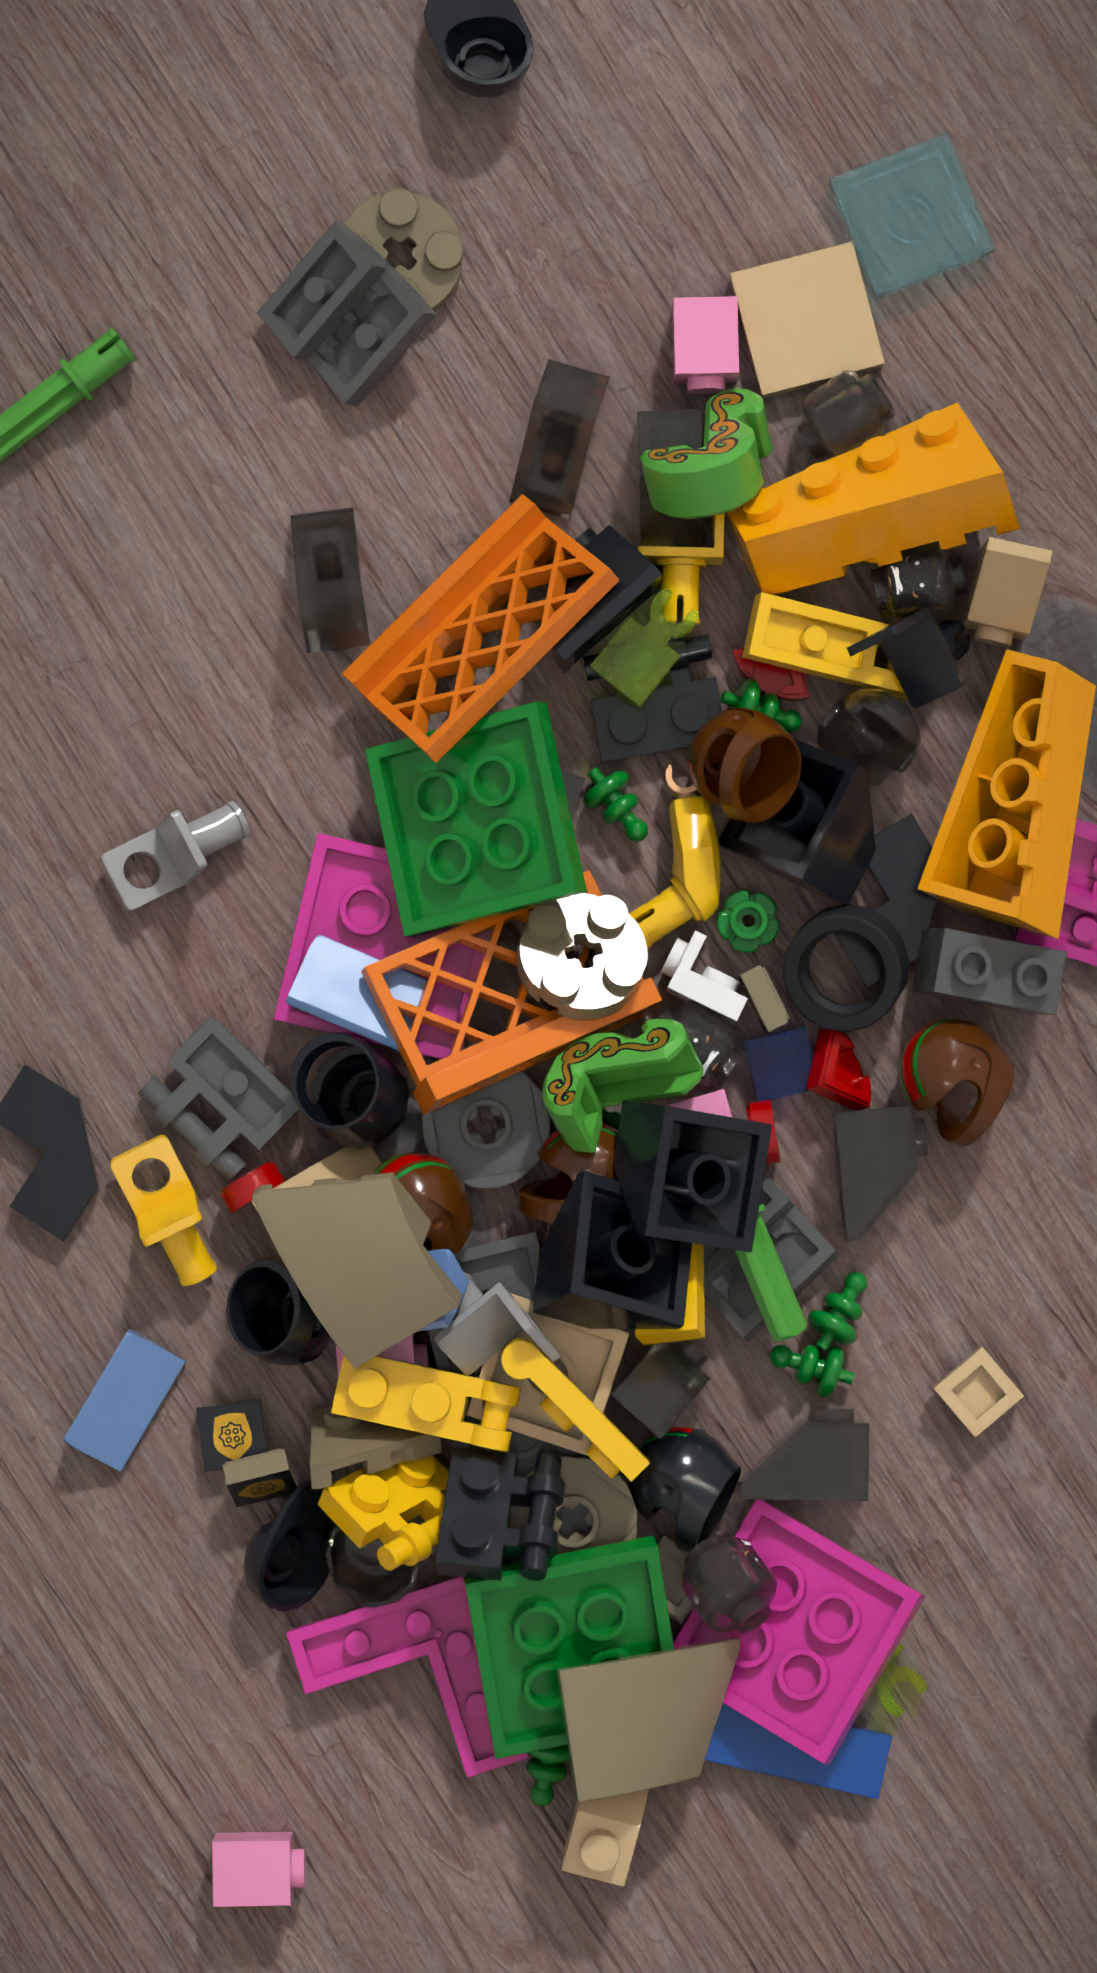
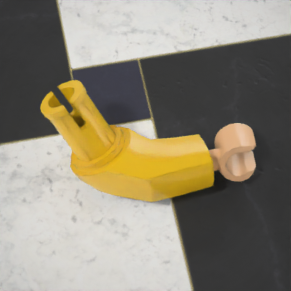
M671 764L666 770L665 785L667 791L672 796L678 798L673 800L669 806L673 845L672 878L669 879L671 886L631 913L628 912L640 926L646 940L647 949L692 918L696 922L700 920L705 922L714 914L719 906L721 888L720 845L710 803L704 797L697 796L698 791L694 784L687 788L677 786L672 779Z

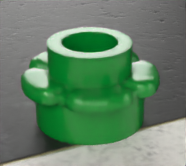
M740 890L732 893L725 899V908L717 915V929L723 939L731 941L733 949L743 953L755 952L760 945H768L776 938L780 923L775 919L777 907L769 896L762 892L750 894L747 890ZM745 915L754 917L755 922L753 926L746 927L743 925L742 919Z

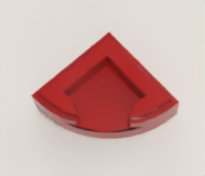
M744 648L733 650L732 654L735 663L746 680L755 679L760 685L762 693H774L778 699L788 701H800L810 698L803 672L742 658Z
M821 1029L818 1033L806 1089L855 1111L870 1108L871 1083L869 1076H863L859 1061L852 1051L855 1048L854 1044L840 1031Z

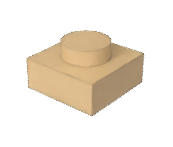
M981 1346L932 1387L975 1438L1024 1397Z

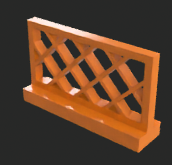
M522 494L341 674L387 721L389 720L428 757L437 763L620 580L608 566L550 521L535 503ZM554 556L553 564L545 565ZM589 573L592 574L576 592L565 594L567 579ZM549 584L545 600L526 604L529 588ZM509 600L507 609L498 611ZM542 619L541 626L529 638L519 640L522 624ZM503 629L500 645L480 650L484 633ZM463 646L462 654L453 656ZM496 665L495 672L483 684L473 686L476 669ZM457 674L454 691L435 695L439 678ZM417 692L416 700L408 701ZM450 710L448 719L428 737L426 734L430 715Z
M590 870L583 872L587 889L585 893L598 897L602 894ZM539 905L460 925L365 966L361 971L417 1086L413 1094L423 1115L552 1059L563 1052L575 1040L593 1033H610L646 1017L662 1001L652 978L644 980L642 976L637 990L629 997L628 1002L619 1011L595 1020L569 1019L557 1014L559 1008L547 1011L524 1002L528 992L522 982L516 998L482 986L492 957L517 966V952L496 945L503 924L514 919L526 924L530 912ZM491 930L488 941L475 937ZM461 944L484 953L474 982L440 969L447 948ZM581 945L577 956L582 968H584L590 948ZM435 954L432 966L419 961ZM403 968L427 977L418 1006L416 1007L393 998L383 976ZM435 981L469 994L460 1023L426 1011ZM478 998L512 1010L504 1032L491 1036L468 1027ZM520 1014L533 1018L516 1026ZM402 1015L413 1018L410 1029H408ZM421 1022L455 1035L448 1057L427 1066L415 1043ZM463 1039L477 1043L460 1051Z

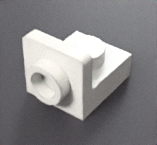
M695 930L689 943L677 938L661 970V973L671 977L666 992L734 1025L748 999L736 993L740 982L708 966L705 967L702 975L691 971V967L707 937L706 935Z

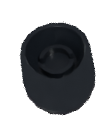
M514 0L427 1L423 14L427 34L441 62L444 75L458 90L474 97L497 98L519 86L529 69L534 46L531 32Z
M311 1479L302 1483L291 1494L281 1508L277 1518L263 1525L246 1546L243 1569L248 1588L260 1602L269 1608L283 1612L298 1609L316 1595L324 1585L346 1536L335 1522L317 1505L324 1488L312 1489Z

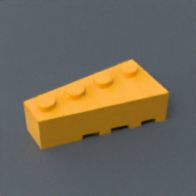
M958 402L941 410L932 411L921 419L885 435L873 437L864 444L824 462L812 464L804 471L770 486L760 488L752 500L731 512H727L744 563L760 591L771 595L845 576L847 565L865 561L868 563H878V566L881 567L903 561L902 550L938 541L941 550L967 544L966 533L995 526L997 535L1020 530L1004 473Z
M1006 649L919 882L918 890L957 910L1059 940L1096 685L1058 662Z

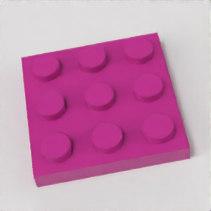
M317 833L273 1019L327 1033L347 1032L359 1035L285 1003L309 947L317 935H323L382 960L458 926L417 937H404L386 849ZM491 930L475 937L488 941ZM456 944L447 948L440 969L474 982L484 953L461 944ZM435 954L419 961L432 966ZM406 970V971H408V972H410V973H413V974H415V975H417V976H420V977H422V978L427 979V977H424V976H421V975L416 974V973H414V972H411V971H409V970ZM435 981L426 1011L460 1023L469 994ZM421 1022L415 1043L421 1055L443 1059L448 1057L455 1035ZM362 1036L363 1038L369 1040L371 1043L378 1044V1045H383V1044H380V1043H378V1042H376V1041H373V1040H371V1039H369V1038H366V1037ZM463 1039L460 1051L464 1050L466 1039Z
M756 1498L697 1602L699 1605H695L673 1645L674 1649H677L679 1646L740 1638V1651L723 1703L823 1764L830 1765L923 1602L925 1595L766 1501ZM737 1538L746 1539L753 1548L745 1546ZM751 1554H754L759 1559V1562H757ZM752 1564H754V1565H756V1566H760V1567L766 1569L767 1571H764V1570H762V1569H760V1568L754 1567ZM701 1610L708 1614L709 1619L702 1614ZM717 1619L718 1624L715 1627H711L709 1624H714Z

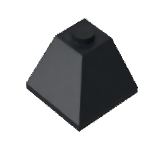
M610 525L598 535L592 528H589L575 539L576 542L608 566L620 581L557 643L556 664L564 673L660 588L662 573ZM589 573L567 579L565 594L576 592L592 574Z
M794 739L799 746L802 763L799 782L789 802L776 815L762 822L750 823L729 819L718 840L719 845L808 891L848 906L876 851L868 769L857 762Z
M623 1100L613 1166L637 1234L752 1253L772 1124L664 1105Z
M583 1171L577 1175L539 1251L532 1313L588 1329H679L684 1326L692 1243L638 1235L619 1181Z

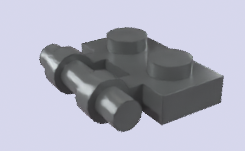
M211 1016L167 1061L185 1078L176 1090L172 1092L154 1076L138 1092V1095L155 1110L152 1117L164 1129L171 1126L196 1150L193 1157L205 1169L212 1166L228 1182H231L247 1165L229 1148L230 1145L242 1134L261 1151L300 1110L292 1092L214 1016ZM200 1094L227 1119L215 1132L188 1108Z

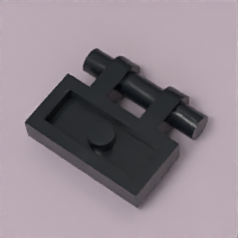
M682 632L664 635L663 642L633 648H627L626 643L608 645L607 652L583 656L587 681L612 677L615 695L591 699L590 701L601 764L689 749L692 739L701 726L722 712L716 677L691 681L688 663L712 659L708 634L683 638ZM668 667L671 685L634 692L631 673Z
M453 1448L435 1560L436 1574L502 1581L506 1557L522 1559L520 1574L524 1578L533 1581L545 1579L548 1561L555 1557L558 1543V1533L553 1529L555 1510L563 1503L566 1485L565 1481L560 1477L562 1459L558 1455L551 1453L539 1454L536 1459L535 1473L529 1477L517 1476V1453ZM512 1506L530 1507L527 1525L521 1529L509 1528Z

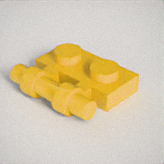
M433 1455L415 1461L399 1462L391 1468L372 1474H367L362 1467L334 1482L332 1486L324 1488L317 1505L359 1549L379 1539L384 1545L378 1548L377 1558L381 1566L386 1570H394L403 1564L414 1566L431 1555L432 1548L438 1545L449 1471ZM419 1515L425 1520V1522L420 1525L416 1523H407L408 1521L416 1518Z

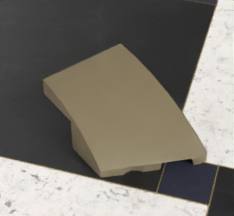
M393 1172L362 1175L359 1179L353 1181H345L339 1178L315 1180L311 1186L273 1189L272 1184H268L254 1190L252 1199L282 1261L307 1303L354 1369L458 1307L462 1294L423 1246L431 1221Z
M740 1638L679 1646L677 1649L619 1657L618 1660L557 1669L576 1801L582 1802L617 1796L699 1777L740 1651Z

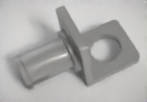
M229 801L223 807L189 823H186L179 810H175L169 813L155 829L104 853L100 858V862L124 908L131 912L191 883L207 867L204 857L238 840L248 838L250 836V829L243 812L234 801ZM138 853L146 854L156 862L159 876L152 887L145 889L136 888L127 881L123 870L124 863L128 857Z
M464 1272L470 1283L454 1315V1320L449 1328H443L437 1333L434 1340L465 1375H470L523 1330L553 1362L561 1357L529 1313L500 1282L483 1295L473 1277Z

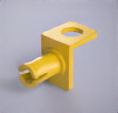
M725 513L713 516L712 548L637 546V550L650 562L656 563V567L662 568L661 616L659 617V624L676 626L677 600L682 599V626L700 625V569L706 568V565H722L724 558Z
M159 1135L113 1157L110 1161L111 1169L137 1218L139 1235L143 1245L147 1247L158 1241L161 1242L178 1274V1279L182 1286L196 1284L212 1275L217 1270V1265L207 1251L195 1226V1223L202 1220L198 1196L166 1135ZM148 1158L161 1160L166 1164L170 1172L165 1186L153 1192L141 1190L132 1179L135 1166L140 1161Z

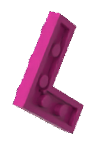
M454 1576L287 1630L286 1635L305 1694L428 1655L467 1778L529 1758L528 1753L499 1759L495 1758L463 1577Z

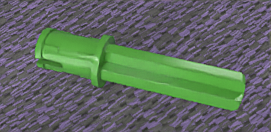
M112 326L104 335L69 362L63 357L59 361L62 366L59 370L0 415V463L86 397L91 402L95 398L92 394L94 390L129 363L137 360Z
M761 1204L759 1205L752 1253L735 1250L770 1336L775 1342H780L804 1332L807 1329V1322L760 1213L766 1210L765 1205Z

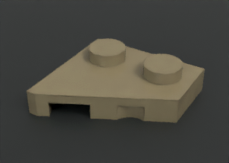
M333 1402L325 1407L312 1408L310 1447L312 1489L332 1486L331 1471L363 1462V1470L367 1474H372L391 1468L399 1462L415 1461L442 1452L441 1437L331 1413Z

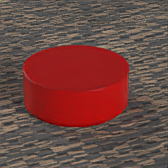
M771 1099L749 1103V1106H746L748 1120L772 1124L766 1165L781 1163Z
M269 1161L222 1189L220 1197L229 1212L233 1214L252 1203V1195L255 1189L268 1184H272L273 1188L284 1183L285 1179L275 1162L271 1163Z

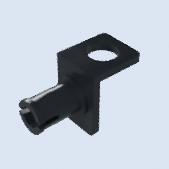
M926 607L871 634L846 649L851 657L880 643L911 706L919 708L959 689L965 684V679L955 660L967 654L971 639L967 635L955 641L954 635L965 630V626L952 619L944 620L937 624L929 607Z

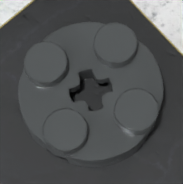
M520 1072L423 1115V1138L429 1154L448 1162L464 1184L475 1188H498L521 1179L538 1163L540 1158L537 1155V1151L550 1133V1116L544 1105L539 1088L523 1072ZM490 1106L493 1116H504L505 1128L495 1131V1142L483 1144L480 1134L469 1133L467 1122L477 1119V1108Z

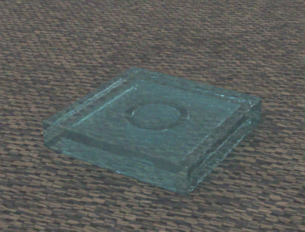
M948 132L829 180L830 188L850 238L853 241L854 248L875 300L991 255L995 250Z

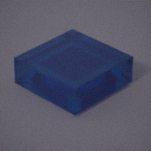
M806 1026L743 1042L757 1101L775 1100L810 1091L806 1089L813 1054Z

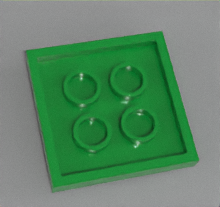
M536 701L483 716L437 763L428 757L408 737L365 749L404 937H417L587 892L547 703ZM437 729L428 731L426 735L430 737Z
M654 1535L555 1555V1557L548 1561L546 1578L539 1581L528 1580L521 1576L522 1562L504 1565L502 1581L463 1577L491 1743L496 1759L568 1745L557 1669L618 1660L619 1657L674 1649L659 1550Z

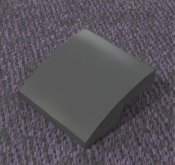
M334 221L257 312L294 358L308 359L344 404L356 406L362 402L437 315L417 291L377 251L340 221Z
M764 1173L760 1205L764 1204L766 1210L760 1213L794 1294L797 1296L834 1262L840 1254ZM704 1245V1297L748 1342L766 1324L736 1252L732 1249Z

